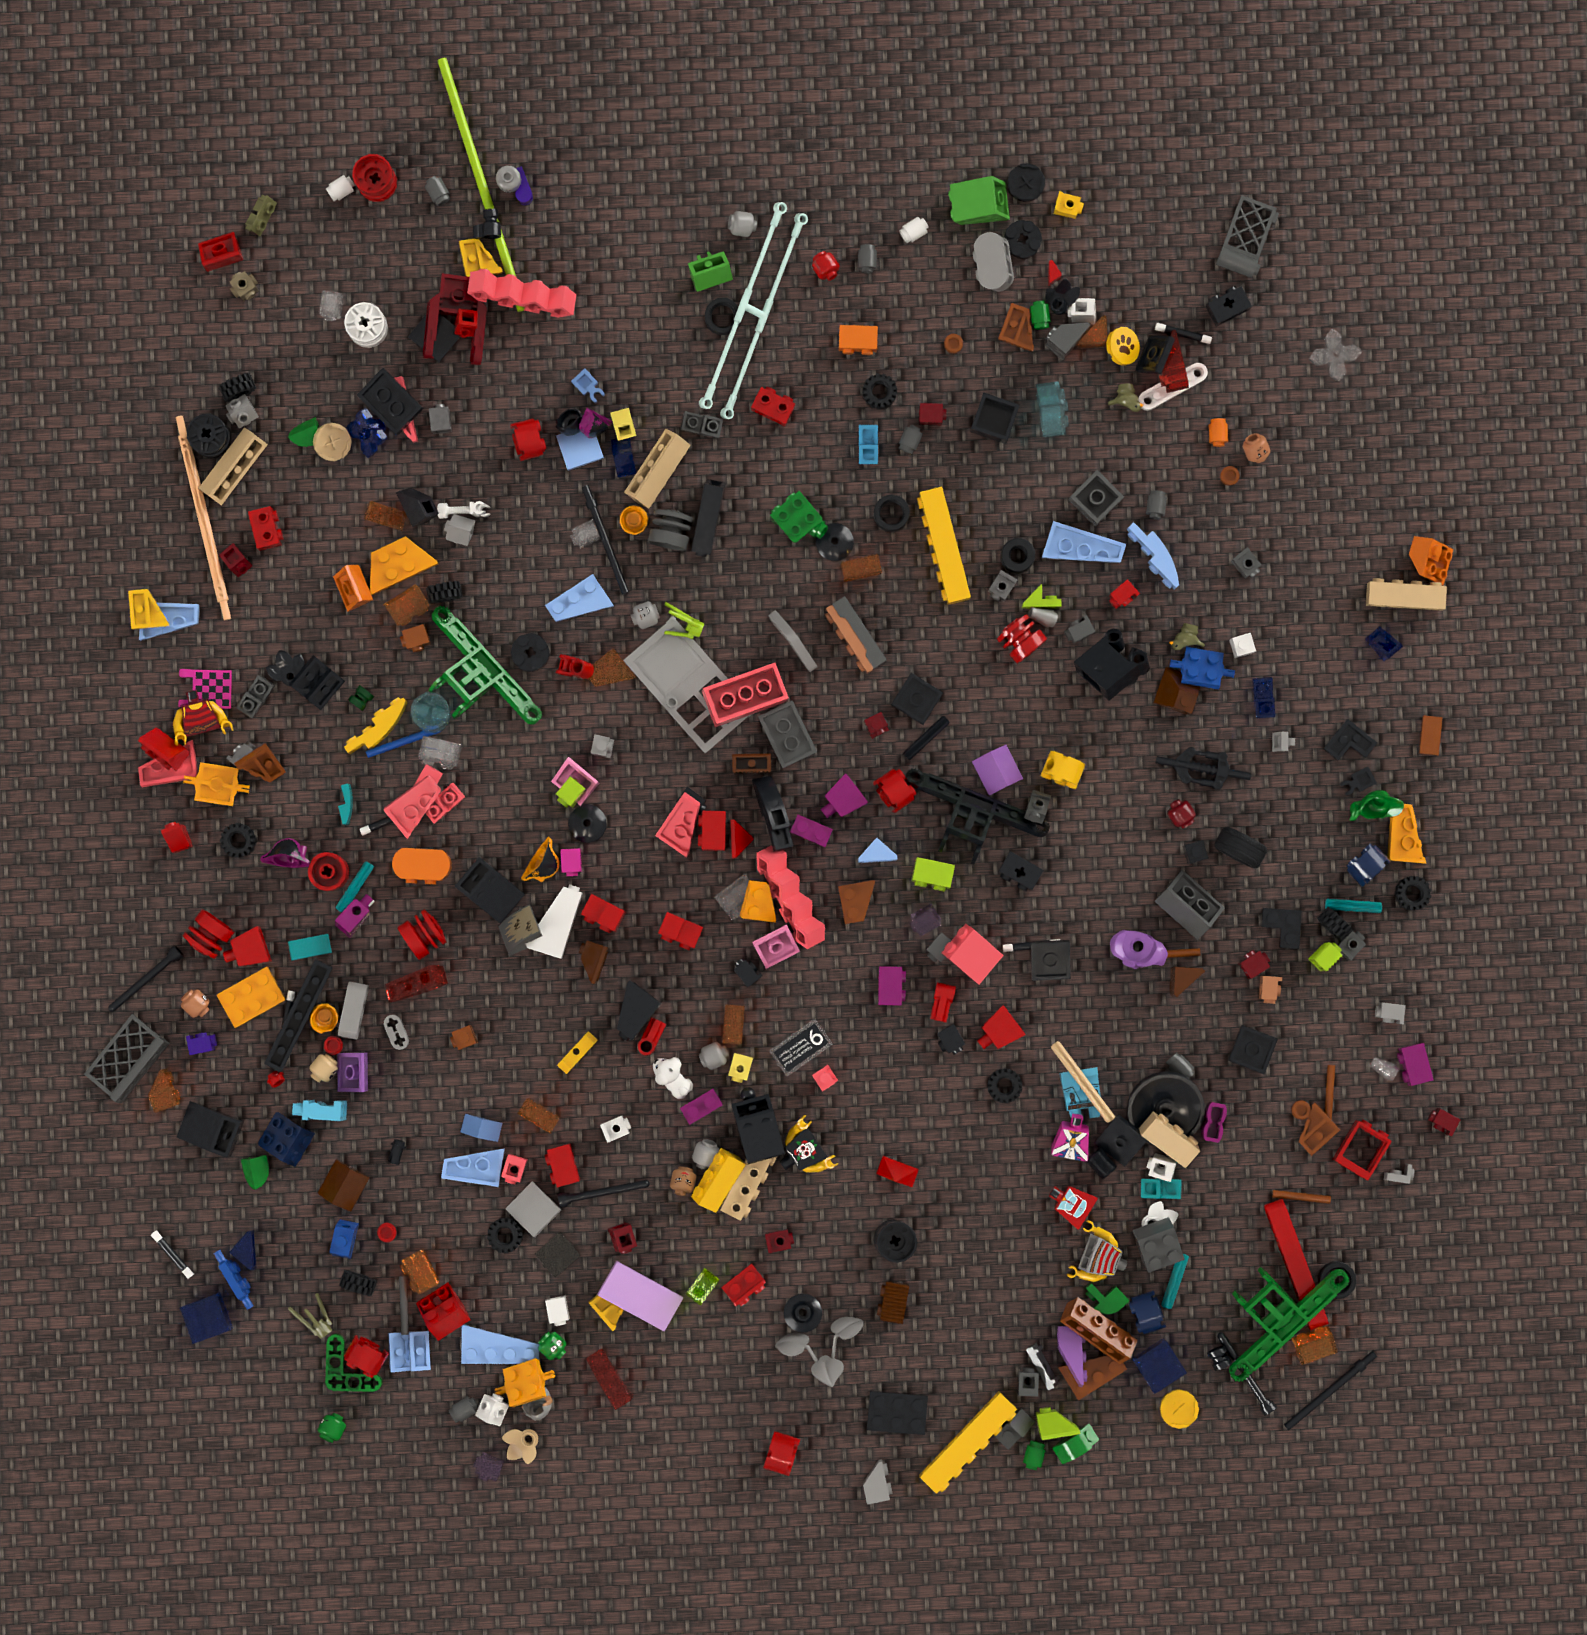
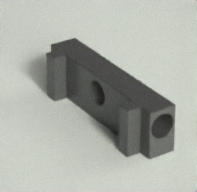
M1036 1342L1030 1345L1026 1351L1047 1389L1050 1390L1059 1384L1058 1380L1060 1377L1059 1375H1054L1041 1351L1043 1349L1042 1344L1038 1346Z

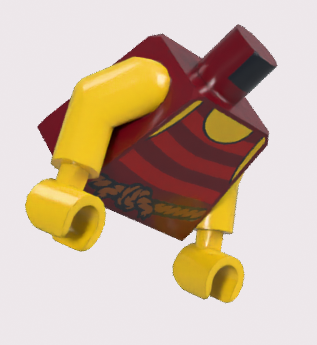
M197 690L186 692L188 703L180 705V709L176 711L173 720L176 746H178L179 739H182L184 745H186L188 736L219 728L222 729L223 734H226L224 730L226 727H230L233 731L232 723L228 721L224 711L214 701H209L207 698L199 700Z

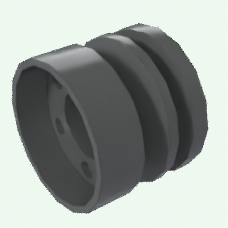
M655 509L653 515L661 519H652V523L660 527L659 529H650L648 543L663 548L686 551L689 537L681 533L682 531H691V527L685 524H692L693 518L676 510Z

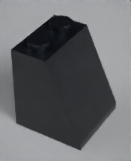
M632 980L627 983L617 1030L620 1031L618 1035L626 1041L629 1039L633 1041L662 1004Z

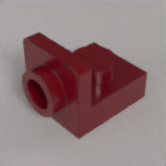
M234 543L219 554L227 567L237 577L245 574L252 567V564Z

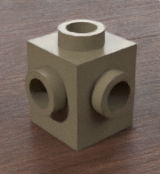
M244 271L232 276L230 281L232 288L230 290L236 298L240 296L243 302L252 299L259 291L255 286L258 282L252 274L248 276Z

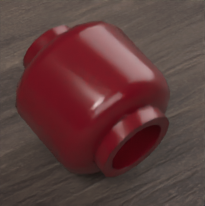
M1180 799L1173 801L1170 803V808L1167 811V815L1175 827L1183 829L1195 821L1196 813L1187 800L1180 801Z

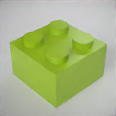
M917 857L911 881L915 882V886L926 888L928 884L934 886V890L945 892L946 888L949 889L951 887L955 865Z

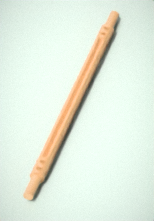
M177 416L175 418L180 434L178 439L217 602H220L223 619L230 620L231 615L227 603L229 598L203 492L198 489L201 482L193 447L190 446L187 439L183 416Z

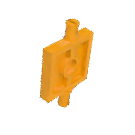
M201 762L196 777L184 775V779L191 781L183 780V783L195 785V801L233 806L234 796L237 791L249 793V790L242 788H250V785L238 784L237 776L239 769Z
M536 1358L503 1369L505 1385L495 1388V1394L502 1395L506 1393L509 1407H516L546 1397L545 1380L555 1378V1375H553L555 1373L553 1370L543 1373L540 1360Z

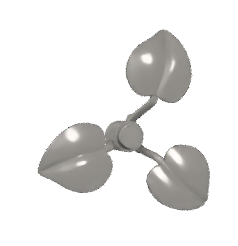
M842 1317L832 1323L831 1331L835 1335L831 1357L824 1355L818 1360L810 1346L806 1345L809 1342V1337L803 1333L785 1335L776 1343L775 1348L787 1356L799 1355L804 1349H807L815 1361L811 1367L812 1375L822 1383L833 1387L844 1370L843 1363L835 1359L837 1338L840 1337L846 1340L854 1337L862 1329L864 1322L859 1318Z

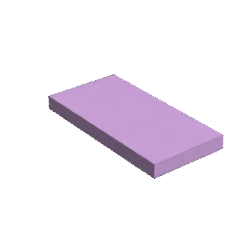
M618 1261L614 1263L597 1293L601 1298L662 1331L666 1330L683 1300L681 1295Z

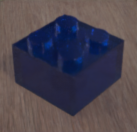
M220 1292L180 1307L193 1344L233 1329Z
M1164 1338L1132 1358V1361L1154 1394L1187 1374Z

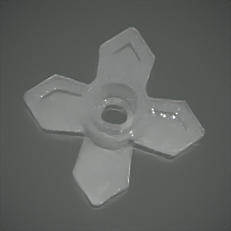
M1331 329L1324 338L1327 349H1316L1309 357V360L1316 366L1329 363V376L1339 382L1346 373L1344 362H1354L1362 351L1354 344L1342 345L1341 334Z

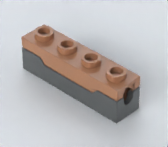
M845 596L826 608V619L830 624L834 623L837 627V630H835L840 640L844 639L848 644L846 649L849 654L856 656L858 660L856 664L861 672L865 671L868 674L887 661Z

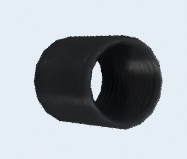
M1102 1148L1097 1149L1088 1157V1165L1091 1166L1101 1179L1106 1178L1117 1168V1165L1112 1162Z

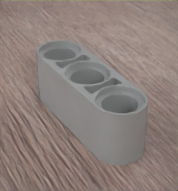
M349 981L338 1036L358 1039L369 985Z

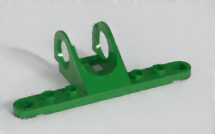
M445 606L436 607L432 612V620L465 657L436 679L429 688V692L433 693L444 683L448 682L465 701L453 712L452 717L456 719L494 687L526 723L532 725L538 723L542 718V711L531 701L532 699L461 621L454 617L450 609L448 610ZM437 613L444 614L446 619L443 620V618H439ZM463 669L468 675L457 682L453 676ZM474 681L480 689L470 696L463 687ZM528 711H532L536 717L531 718V716L528 715Z
M1259 1267L1257 1270L1268 1284L1250 1301L1247 1302L1234 1290L1232 1294L1236 1301L1267 1332L1231 1364L1229 1374L1233 1380L1238 1382L1246 1380L1252 1372L1263 1365L1328 1305L1343 1288H1346L1349 1283V1277L1344 1270L1336 1269L1332 1271L1297 1304L1262 1267ZM1339 1275L1343 1276L1342 1282H1334V1279H1336L1335 1277ZM1272 1289L1284 1299L1276 1307L1265 1297ZM1259 1301L1270 1311L1264 1318L1253 1308ZM1237 1368H1244L1242 1374H1234Z

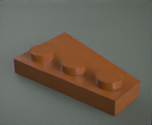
M1107 1355L1086 1360V1362H1083V1370H1087V1382H1084L1083 1387H1079L1068 1366H1058V1369L1078 1400L1127 1370L1124 1363L1118 1364Z

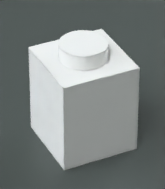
M1251 633L1229 640L1234 658L1256 652Z
M566 1295L546 1299L549 1323H554L555 1326L566 1324V1321L570 1319Z

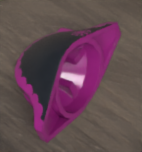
M586 408L579 424V429L588 438H594L605 432L613 422L603 415Z
M291 838L278 841L268 853L260 858L263 863L288 868L309 867L310 865L309 860L305 858L307 847L300 846L296 840Z

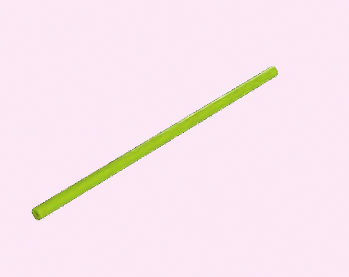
M441 58L438 60L440 71L484 208L495 209L447 58ZM501 230V238L495 239V243L506 275L516 276ZM516 305L518 312L524 311V307Z

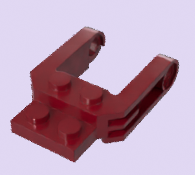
M441 273L439 293L427 303L423 358H434L432 354L437 335L438 314L457 316L458 309L478 311L477 329L471 340L470 364L481 365L487 307L483 302L476 300L467 293L470 277Z

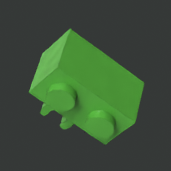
M724 251L714 255L707 252L708 257L705 258L697 255L698 260L688 263L691 279L697 292L733 280L730 265Z

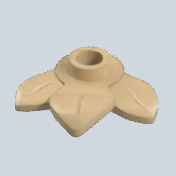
M513 1429L503 1435V1441L510 1444L507 1450L508 1460L523 1458L526 1464H530L535 1459L537 1454L535 1446L538 1443V1435L534 1430L526 1429L522 1432ZM530 1435L532 1437V1441L527 1442L525 1440V1437Z

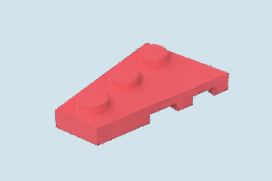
M190 740L186 745H183L190 752V755L177 771L172 768L167 770L156 759L138 767L140 786L143 788L189 780L184 779V775L196 777L198 769L194 741Z
M428 775L384 807L383 810L408 839L425 812L441 792V788Z
M684 792L655 835L686 858L690 852L700 802Z

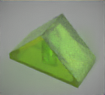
M704 1268L685 1294L701 1306L719 1282V1279Z

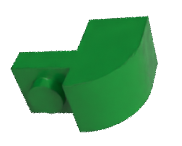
M1091 1282L1085 1286L1088 1290L1085 1294L1093 1302L1095 1300L1098 1301L1092 1307L1103 1314L1116 1313L1130 1301L1115 1285L1104 1296Z
M1089 1423L1079 1429L1080 1434L1063 1438L1052 1447L1062 1464L1080 1457L1089 1451L1092 1445L1099 1440Z

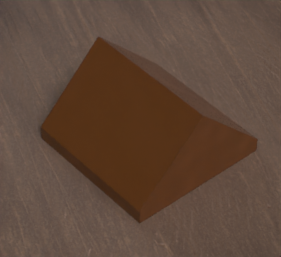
M1171 967L1170 995L1178 997L1205 970L1203 968Z
M336 1159L318 1194L331 1204L351 1212L370 1177Z

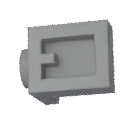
M1405 1164L1404 1175H1402L1400 1170L1390 1169V1173L1384 1172L1383 1180L1410 1184V1180L1414 1178L1412 1164Z

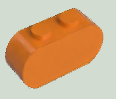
M401 848L393 857L392 867L399 878L406 879V883L417 884V880H425V884L436 885V881H443L448 877L451 872L452 863L448 854L443 850Z

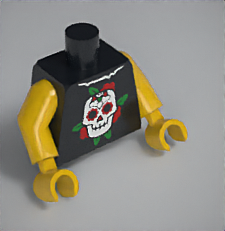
M803 1115L789 1130L785 1139L786 1147L784 1149L789 1155L779 1162L785 1170L796 1165L799 1170H803L806 1173L821 1172L828 1168H834L838 1165V1163L833 1164L831 1162L835 1155L829 1157L826 1155L808 1128L812 1122L805 1123L803 1119L806 1115Z

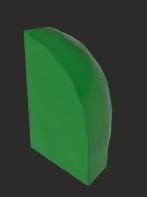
M316 417L296 426L289 433L288 438L298 446H313L314 434L319 427Z
M260 1155L255 1158L241 1159L247 1183L252 1189L260 1188L266 1182L269 1175L267 1156Z

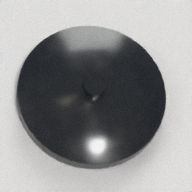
M1158 1072L1147 1076L1134 1087L1128 1099L1127 1115L1130 1124L1139 1130V1127L1153 1111L1158 1115L1161 1113L1169 1120L1168 1123L1173 1126L1175 1124L1184 1131L1183 1134L1189 1137L1190 1135L1193 1136L1199 1129L1204 1118L1205 1105L1199 1088L1191 1079L1176 1072Z

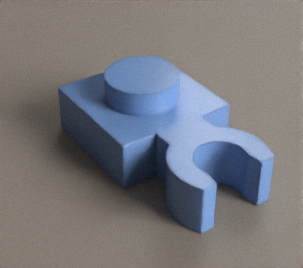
M586 369L582 370L571 381L584 396L589 393L594 403H597V400L594 398L596 393H600L603 397L605 396L602 389L595 388L598 382Z

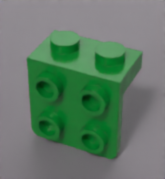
M800 491L796 494L794 492L786 498V502L781 506L777 505L771 511L772 514H770L771 520L775 525L778 524L793 543H797L822 522L821 515Z

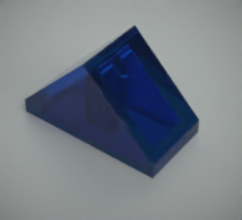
M630 438L619 441L618 439H612L611 444L617 477L635 475L636 469Z
M1378 627L1365 638L1383 661L1389 659L1403 647L1400 642L1381 627Z
M254 1230L247 1231L229 1252L249 1270L257 1268Z

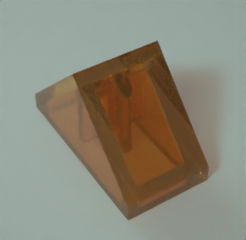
M1103 315L1078 341L1076 346L1078 348L1106 347L1107 317Z

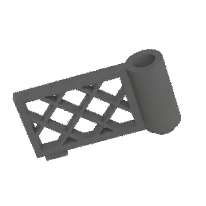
M1241 195L1216 265L1250 278L1253 275L1257 276L1261 266L1258 264V260L1271 224L1276 223L1279 215L1276 212L1277 208ZM1242 203L1250 204L1253 211L1244 214L1241 208ZM1263 209L1270 211V217L1262 221L1258 212ZM1255 213L1259 222L1250 226L1246 217ZM1243 219L1247 228L1238 231L1235 222ZM1261 225L1264 234L1256 238L1252 229ZM1249 230L1253 239L1244 243L1240 234ZM1237 236L1241 244L1233 247L1228 245L1230 238ZM1255 242L1258 249L1256 255L1248 252L1246 246Z

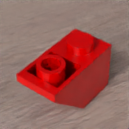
M172 822L166 824L165 829L161 830L172 853H178L193 847L185 825Z

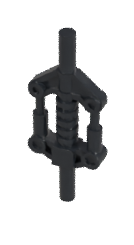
M1189 747L1176 759L1156 757V764L1174 767L1184 784L1190 782L1198 783L1201 786L1219 790L1228 776L1245 780L1251 779L1250 772L1229 769L1228 756L1224 752L1196 751L1194 747ZM1194 755H1200L1208 759L1218 760L1216 767L1213 764L1210 766V764L1190 762V759ZM1188 769L1192 772L1195 770V772L1200 771V773L1205 772V774H1216L1215 779L1208 780L1202 778L1200 780L1191 778Z

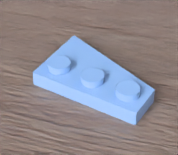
M593 574L545 605L555 622L614 607Z
M157 603L170 626L139 629V640L142 641L199 624V604Z
M505 1148L444 1159L441 1178L499 1187Z

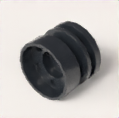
M201 414L195 417L187 428L188 442L201 456L218 458L224 455L231 445L232 435L228 426L215 415ZM206 431L210 433V438L206 437Z
M891 1219L884 1221L874 1233L873 1241L876 1250L890 1262L899 1263L906 1261L916 1251V1234L910 1226L901 1220ZM893 1235L896 1238L899 1237V1239L896 1240L897 1244L895 1245L892 1242H890L892 1240Z

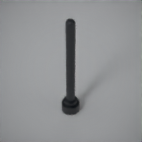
M173 945L168 950L167 956L110 1004L108 1010L114 1012L171 962L180 961L184 957L181 950Z
M642 1180L570 1195L569 1193L560 1192L557 1193L559 1206L564 1208L575 1201L646 1188L650 1185V1182Z
M1220 1332L1217 1337L1221 1344L1225 1346L1233 1362H1235L1239 1356L1225 1334ZM1243 1367L1238 1368L1241 1374L1244 1371ZM1250 1374L1246 1378V1382L1259 1400L1261 1412L1266 1416L1277 1407L1273 1401L1265 1397Z

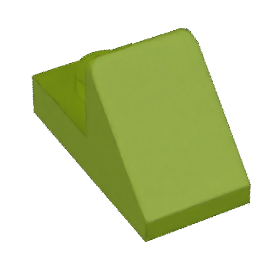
M1041 584L1024 601L1022 609H1030L1031 607L1060 609L1062 607L1061 599H1057V596H1045V599H1042Z

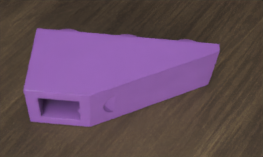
M1058 1326V1350L1078 1386L1083 1387L1084 1382H1087V1370H1083V1362H1086V1351H1082V1343H1085L1086 1340L1067 1326Z

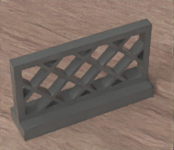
M132 1014L84 1075L107 1093L113 1101L122 1104L170 1043ZM133 1021L139 1024V1032L130 1033L129 1026ZM144 1034H151L155 1038L150 1045H144ZM139 1035L140 1046L131 1047L130 1036ZM120 1037H126V1048H118L117 1041ZM127 1050L128 1061L119 1062L118 1051ZM131 1050H141V1056L138 1060H132ZM114 1052L115 1063L106 1064L105 1056L107 1053ZM128 1064L129 1071L126 1075H120L119 1065ZM115 1065L116 1076L107 1077L106 1066ZM102 1067L103 1078H95L91 1073L95 1068ZM116 1079L117 1086L113 1092L107 1088V1080Z

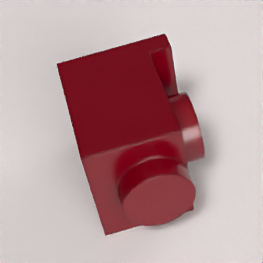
M882 712L864 720V724L872 739L889 731Z
M1437 1108L1436 1111L1432 1110L1428 1117V1120L1434 1123L1433 1127L1441 1132L1446 1130L1445 1134L1451 1137L1461 1119L1441 1108Z
M624 1222L608 1228L616 1252L626 1254L631 1252L632 1248L637 1247L631 1224ZM623 1236L624 1239L620 1242L619 1237Z
M788 1229L765 1233L768 1253L791 1249V1244H794L792 1232L788 1233ZM777 1238H783L784 1243L781 1245L777 1244Z

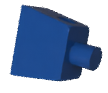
M342 1219L338 1221L332 1238L331 1255L347 1259L352 1258L359 1223Z

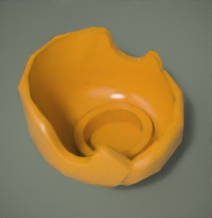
M631 505L626 507L620 514V525L629 534L637 535L648 526V515L639 506Z
M319 1004L312 1009L309 1022L313 1030L322 1034L335 1028L339 1015L335 1007L329 1004Z

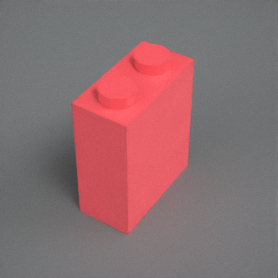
M967 924L958 930L957 935L942 951V954L978 985L1004 956Z

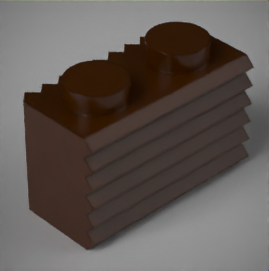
M732 754L733 773L759 774L760 772L762 774L764 772L766 774L768 772L770 774L771 754Z
M886 1281L885 1285H881L880 1296H883L882 1304H878L877 1315L880 1316L881 1321L903 1324L909 1292L908 1284Z

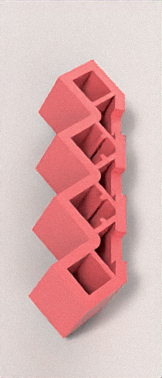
M487 269L470 272L467 293L478 301L487 302V299L498 301L497 305L513 308V305L522 306L524 311L538 314L540 311H546L551 313L550 316L557 318L574 314L576 294L567 286L550 289L542 281L533 280L532 282L523 283L511 274L497 278Z
M772 845L757 852V870L760 875L764 874L769 883L772 898H776L781 906L779 912L785 923L789 922L794 931L791 933L794 940L806 949L824 941L825 925L812 916V900L800 893L799 876L787 868V852L784 850L774 852Z

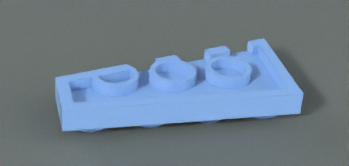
M1053 521L1042 558L1120 563L1126 544Z
M462 1325L461 1364H520L535 1358L539 1359V1343Z

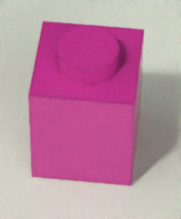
M580 848L561 849L562 873H566V876H578V872H582Z

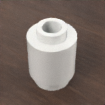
M342 175L328 184L329 187L326 190L333 201L341 200L354 191L353 187L355 184L349 176L346 178Z
M916 217L903 225L899 232L904 241L909 243L927 234L926 229L929 226L924 218Z

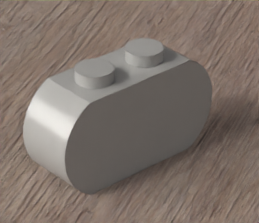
M993 232L980 235L974 243L973 259L977 263L976 278L987 289L996 292L1004 291L1014 281L1008 240Z

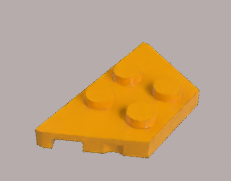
M405 536L371 552L370 593L374 595L438 565V562Z

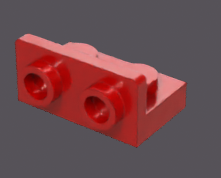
M751 1263L721 1288L731 1299L735 1307L738 1304L743 1306L750 1300L749 1296L752 1293L757 1295L765 1288L764 1284L766 1281Z

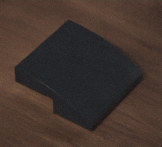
M440 313L438 314L437 335L432 354L437 362L441 361L460 338L459 335L454 334V325ZM426 315L408 335V338L421 349H423Z
M313 655L289 685L319 710H322L345 680Z

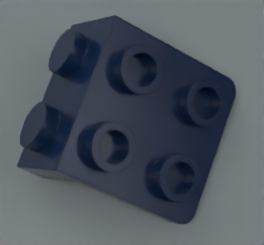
M276 1112L260 1138L258 1145L280 1161L296 1167L315 1133L297 1125L283 1114Z

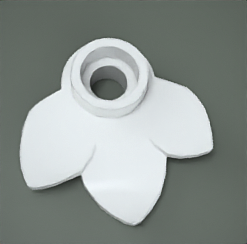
M1159 1201L1149 1207L1148 1215L1143 1218L1141 1225L1143 1227L1148 1225L1150 1220L1156 1222L1169 1217L1173 1224L1178 1217V1213L1169 1209L1164 1210L1163 1203Z

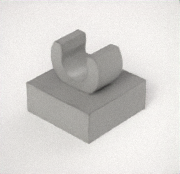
M1288 732L1272 733V752L1288 751V746H1295V738H1288Z

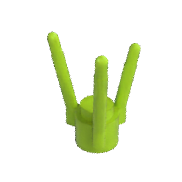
M667 602L664 604L671 609L669 614L687 623L685 630L688 631V633L665 631L664 634L688 637L690 639H693L694 636H700L704 623Z

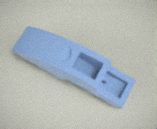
M1133 522L1127 529L1129 532L1127 534L1133 542L1138 541L1142 546L1141 550L1147 556H1152L1148 562L1150 565L1149 569L1155 575L1159 574L1163 578L1162 582L1169 589L1172 587L1175 590L1179 586L1178 575L1165 545L1153 531L1147 536Z

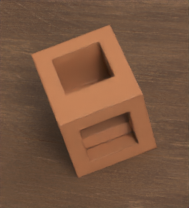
M1260 976L1259 999H1264V1003L1275 1004L1277 996L1280 997L1281 985H1278V981H1282V977Z

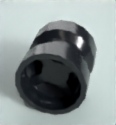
M1224 1345L1207 1352L1209 1358L1213 1361L1212 1366L1215 1371L1224 1369L1232 1364L1230 1357L1226 1355L1227 1350Z

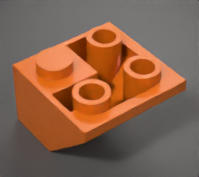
M1414 536L1409 556L1419 575L1432 582H1440L1443 586L1454 549L1433 538Z

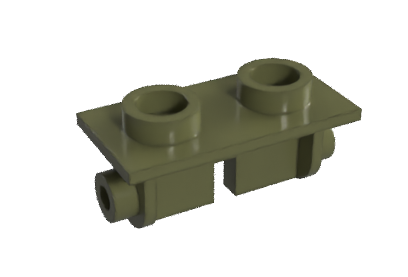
M267 195L258 197L253 208L258 213L257 215L250 214L245 223V229L261 236L271 214L275 210L277 202Z

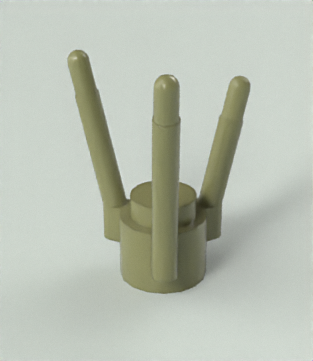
M316 1293L315 1296L325 1321L323 1319L317 1321L308 1309H304V1312L313 1322L312 1326L294 1309L289 1307L288 1310L309 1328L315 1336L317 1335L321 1339L332 1331L330 1325L333 1323L327 1315L319 1294Z

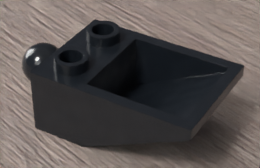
M750 1087L744 1088L740 1094L743 1101L731 1105L747 1163L752 1164L784 1155L785 1151L769 1094L756 1097L754 1089Z

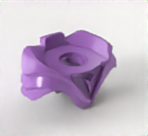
M1121 930L1110 940L1112 954L1123 960L1122 963L1133 969L1151 965L1162 966L1165 964L1168 952L1161 942L1142 932ZM1137 941L1143 943V949L1139 952H1136L1133 948L1134 943Z

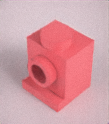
M829 1065L812 1074L822 1092L838 1081Z
M508 1154L501 1177L505 1178V1182L514 1185L516 1182L520 1183L528 1159ZM512 1166H516L518 1168L517 1173L511 1172Z

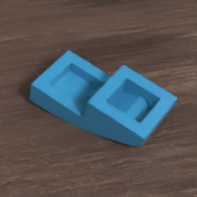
M859 425V464H878V425Z

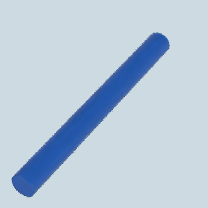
M437 725L367 750V757L370 758L440 733L439 726Z

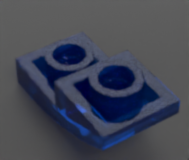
M1252 678L1256 718L1275 717L1273 678Z

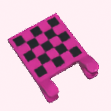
M179 670L181 678H193V690H197L199 700L207 698L209 701H214L221 709H231L232 670ZM179 700L178 706L180 707V705L188 703V700Z

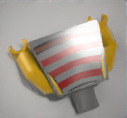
M1086 1221L1092 1224V1228L1090 1230L1083 1228L1084 1231L1087 1233L1093 1232L1094 1235L1090 1234L1079 1267L1077 1268L1074 1265L1068 1267L1073 1268L1075 1274L1067 1273V1276L1070 1278L1079 1276V1279L1096 1282L1106 1279L1107 1276H1114L1116 1269L1124 1271L1127 1266V1260L1121 1258L1122 1250L1118 1248V1242L1114 1236L1100 1227H1094L1092 1221Z

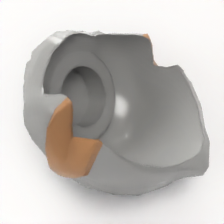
M546 1387V1397L523 1404L521 1407L526 1416L535 1421L544 1418L551 1410L553 1400Z

